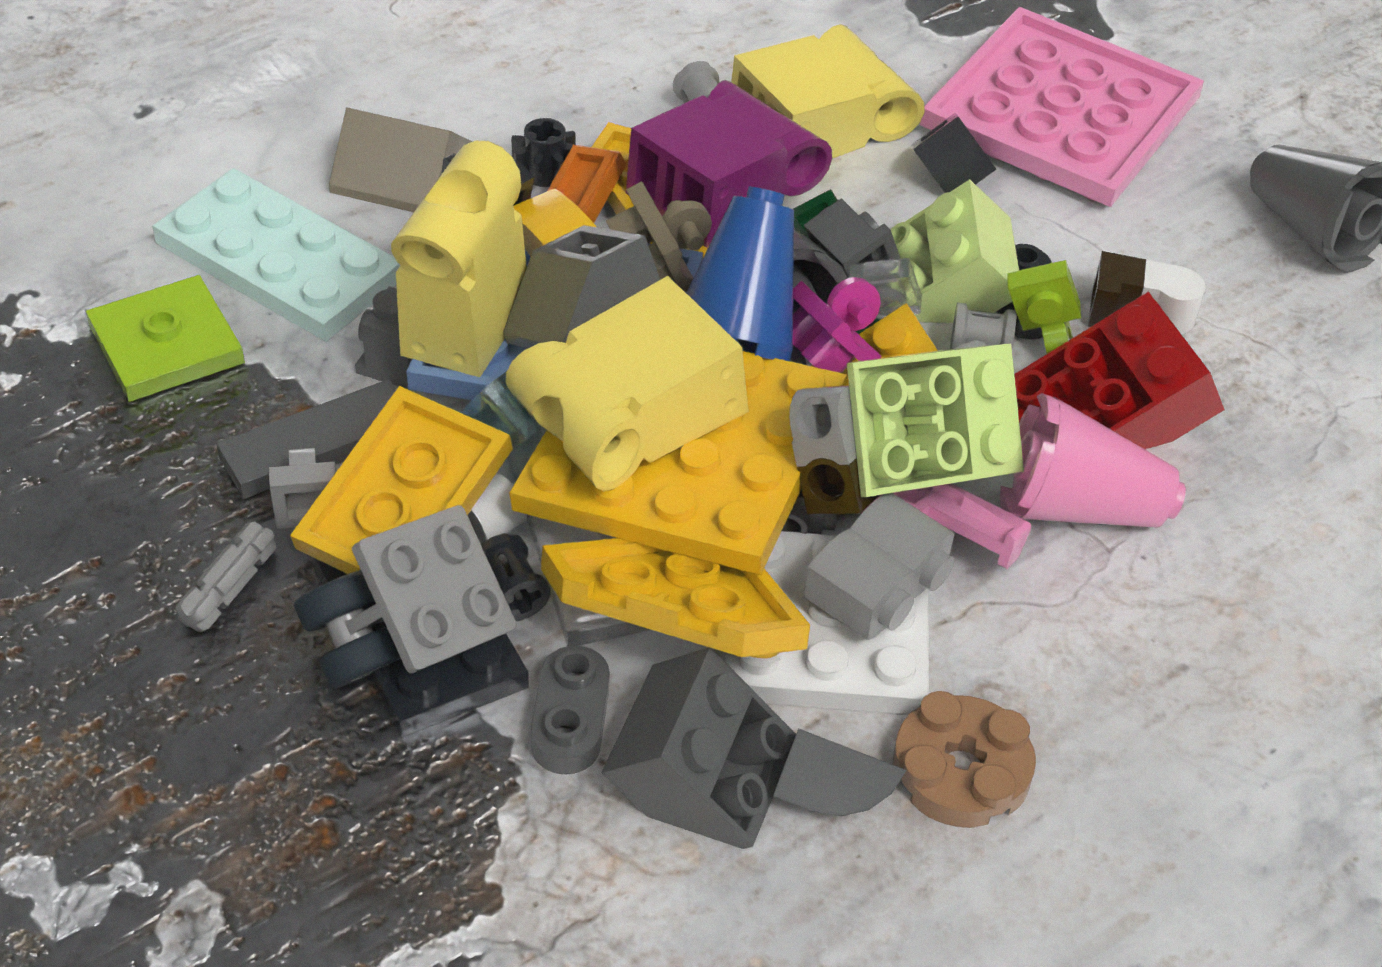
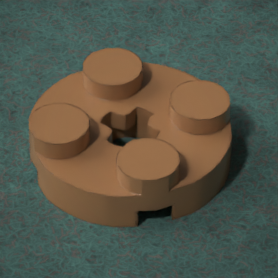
M936 691L926 695L922 699L920 707L911 712L901 724L896 738L892 765L906 770L901 780L903 785L912 793L910 802L921 813L946 825L975 828L988 825L991 816L1003 814L1008 809H1010L1008 814L1010 815L1022 805L1028 795L1035 772L1036 755L1029 739L1030 726L1027 719L1014 710L1003 709L981 698ZM965 751L974 755L980 762H972L968 770L955 767L956 759L949 753Z

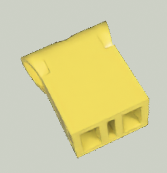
M842 24L831 27L820 39L812 35L734 55L731 82L766 103L775 111L827 141L832 148L833 158L865 147L870 138L880 142L901 139L917 127L925 112L924 101L920 95L893 69L880 60L875 52L856 34Z
M475 140L463 145L391 243V252L400 264L396 271L400 356L476 377H481L505 339L503 331L527 269L522 215L513 208L522 186L520 171L513 157L501 146L490 141Z
M669 276L569 331L566 343L550 341L538 343L524 350L511 362L506 372V385L510 393L538 424L563 441V448L567 456L596 488L603 491L612 490L620 486L636 471L643 458L651 463L682 447L684 444L749 412L742 346Z

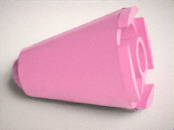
M1041 393L1037 396L1041 408L1029 404L1019 422L1024 472L1014 473L1012 489L1001 486V509L1021 519L1154 528L1162 526L1167 518L1174 519L1178 515L1184 502L1186 487L1184 483L1179 482V471L1176 467L1056 397Z

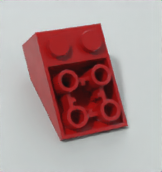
M1149 291L1014 374L1019 422L1029 404L1041 408L1037 396L1042 393L1058 398L1143 449L1173 442L1225 410L1211 372Z

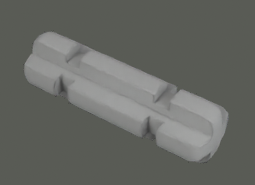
M255 521L248 522L232 539L236 546L228 544L196 581L200 588L191 587L176 604V610L179 614L178 619L184 626L191 627L197 632L207 631L222 614L217 608H226L258 571L254 564L257 566L262 565L276 549L273 531L268 527H262Z

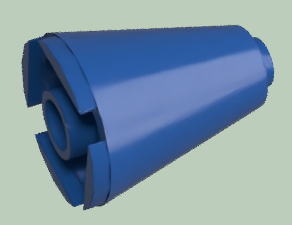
M748 186L746 197L733 196L686 294L742 346V351L755 353V356L759 355L767 359L773 360L777 358L790 361L793 351L794 210L782 206L784 194Z

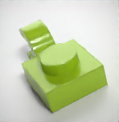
M1063 260L1007 273L1008 291L1023 331L1041 327L1047 354L1069 341V339H1072L1073 333L1069 321L1081 318V305L1067 261Z

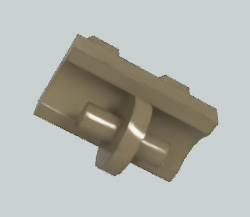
M643 182L626 189L634 206L606 220L609 229L645 235L647 243L653 242L648 246L660 280L669 276L684 292H687L693 276L682 259L680 249L689 248V250L693 251L703 246L704 239L711 229V216L701 203L696 201L682 202L680 200L672 201L667 206L665 214L661 216Z

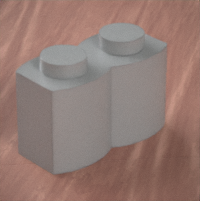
M894 493L884 494L865 509L850 529L835 536L811 561L807 569L804 597L866 640L872 639L885 628L891 631L895 630L911 611L914 598L926 589L930 591L937 590L949 576L955 561L954 557L950 555L955 533Z

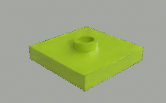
M200 274L86 310L89 327L128 402L245 363L242 346Z

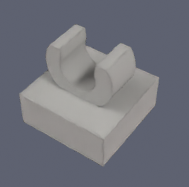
M315 448L289 450V466L269 467L270 492L276 529L296 528L336 473L335 462L316 463Z

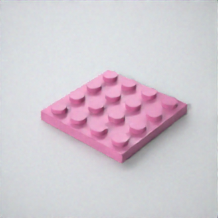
M1018 7L924 106L925 112L920 126L932 130L956 113L985 154L1030 172L1040 179L1051 181L1079 193L1089 200L1111 207L1199 99L1204 80Z

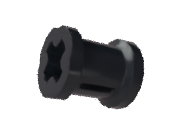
M502 533L481 544L482 549L515 621L527 619L539 612L547 604L551 596V588L545 578L534 573L527 560L529 556L528 547L522 537ZM500 554H503L508 561L503 565L498 558ZM520 591L523 597L522 600H517L514 593Z

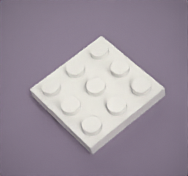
M781 531L765 565V570L809 622L808 647L805 650L781 652L771 658L739 657L725 652V662L767 704L909 715L919 708L922 699L929 694L928 589L914 598L911 611L900 626L892 631L885 628L872 639L866 640L804 597L808 566L835 535Z

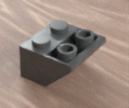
M583 225L533 250L503 331L507 343L525 349L538 343L550 341L566 343L569 331L659 281L660 278L645 235Z
M708 647L652 665L601 773L647 817L741 849L753 847L796 733L712 648Z

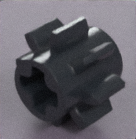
M538 118L526 124L524 136L512 135V157L515 163L520 162L534 176L533 185L550 187L572 146L576 145V133L574 131L566 132L564 125L555 119Z

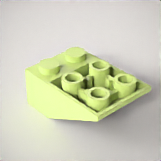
M1011 343L940 350L847 363L861 497L1024 472Z

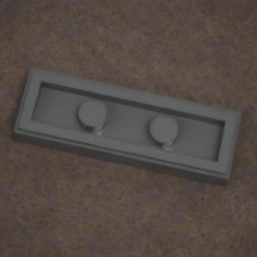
M387 379L216 443L219 459L243 499L270 489L269 467L289 466V450L315 448L316 463L335 462L337 464L345 461L394 394L396 388Z

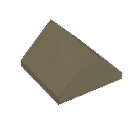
M346 107L330 176L329 191L341 196L414 212L441 176L443 159L453 153L457 154L463 145L472 141L449 130Z

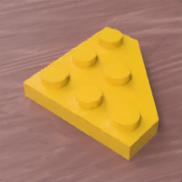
M619 538L542 545L541 571L562 603L739 657L771 658L781 652L805 650L808 647L809 622L765 568L762 574L759 575Z

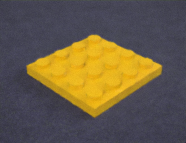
M742 351L749 412L684 444L682 447L651 463L643 458L636 471L617 488L607 491L596 488L567 456L563 448V441L546 430L509 492L512 511L761 575L802 489L800 472L797 470L792 446L793 436L789 417L792 398L797 390L803 388L847 386V374L777 358L773 360L767 359L759 355L755 356V353Z

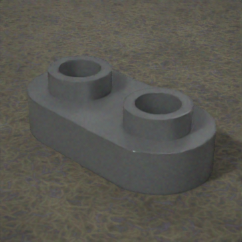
M576 645L562 647L551 653L545 659L541 668L531 723V750L540 766L556 774L567 775L581 772L590 767L600 753L609 696L610 671L604 657L591 648ZM569 673H582V675L572 676ZM563 726L565 728H575L576 730L563 733L556 729Z

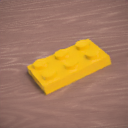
M399 386L291 533L290 537L295 549L350 574L361 570L352 551L353 545L360 540L457 505L462 506L468 515L513 450L510 434Z

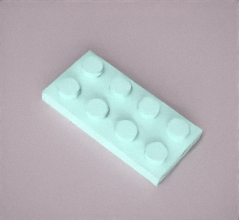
M232 168L152 226L155 242L158 245L325 342L373 304L374 296L378 292L387 289L389 286H396V271L400 267L394 256L235 168Z

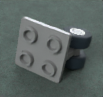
M460 505L360 540L353 545L352 551L361 570L323 584L302 595L294 602L295 611L303 628L306 631H315L326 627L336 649L323 655L319 661L327 682L332 688H339L352 683L402 659L409 673H415L514 630L517 626L466 511ZM383 621L385 622L387 627L376 631L373 630V626Z

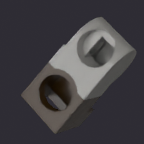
M849 386L803 388L797 390L790 404L789 417L793 436L792 446L797 470L800 472V483L807 515L855 514L863 512L880 495L861 497Z

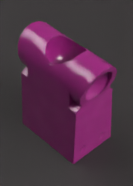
M723 80L715 86L708 98L701 95L631 128L626 189L643 182L661 216L667 211V206L675 200L701 203L711 216L712 222L710 232L705 237L703 246L708 247L733 196L746 197L748 186L775 191L786 196L801 195L814 188L829 171L833 159L832 148L827 141L775 111L769 105L732 82Z

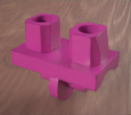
M857 277L841 281L829 294L827 304L802 280L793 288V298L801 305L793 314V345L802 352L801 354L814 367L842 373L847 368V363H851L855 358L859 361H866L882 357L856 332L871 324L879 313L881 305L880 294L870 282Z

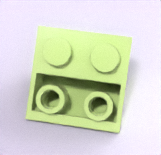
M970 179L951 192L942 194L933 204L907 221L898 223L890 229L903 267L888 278L919 322L953 323L957 302L966 303L968 310L994 313L1012 302L1008 291L1007 273L1019 271L1011 218Z

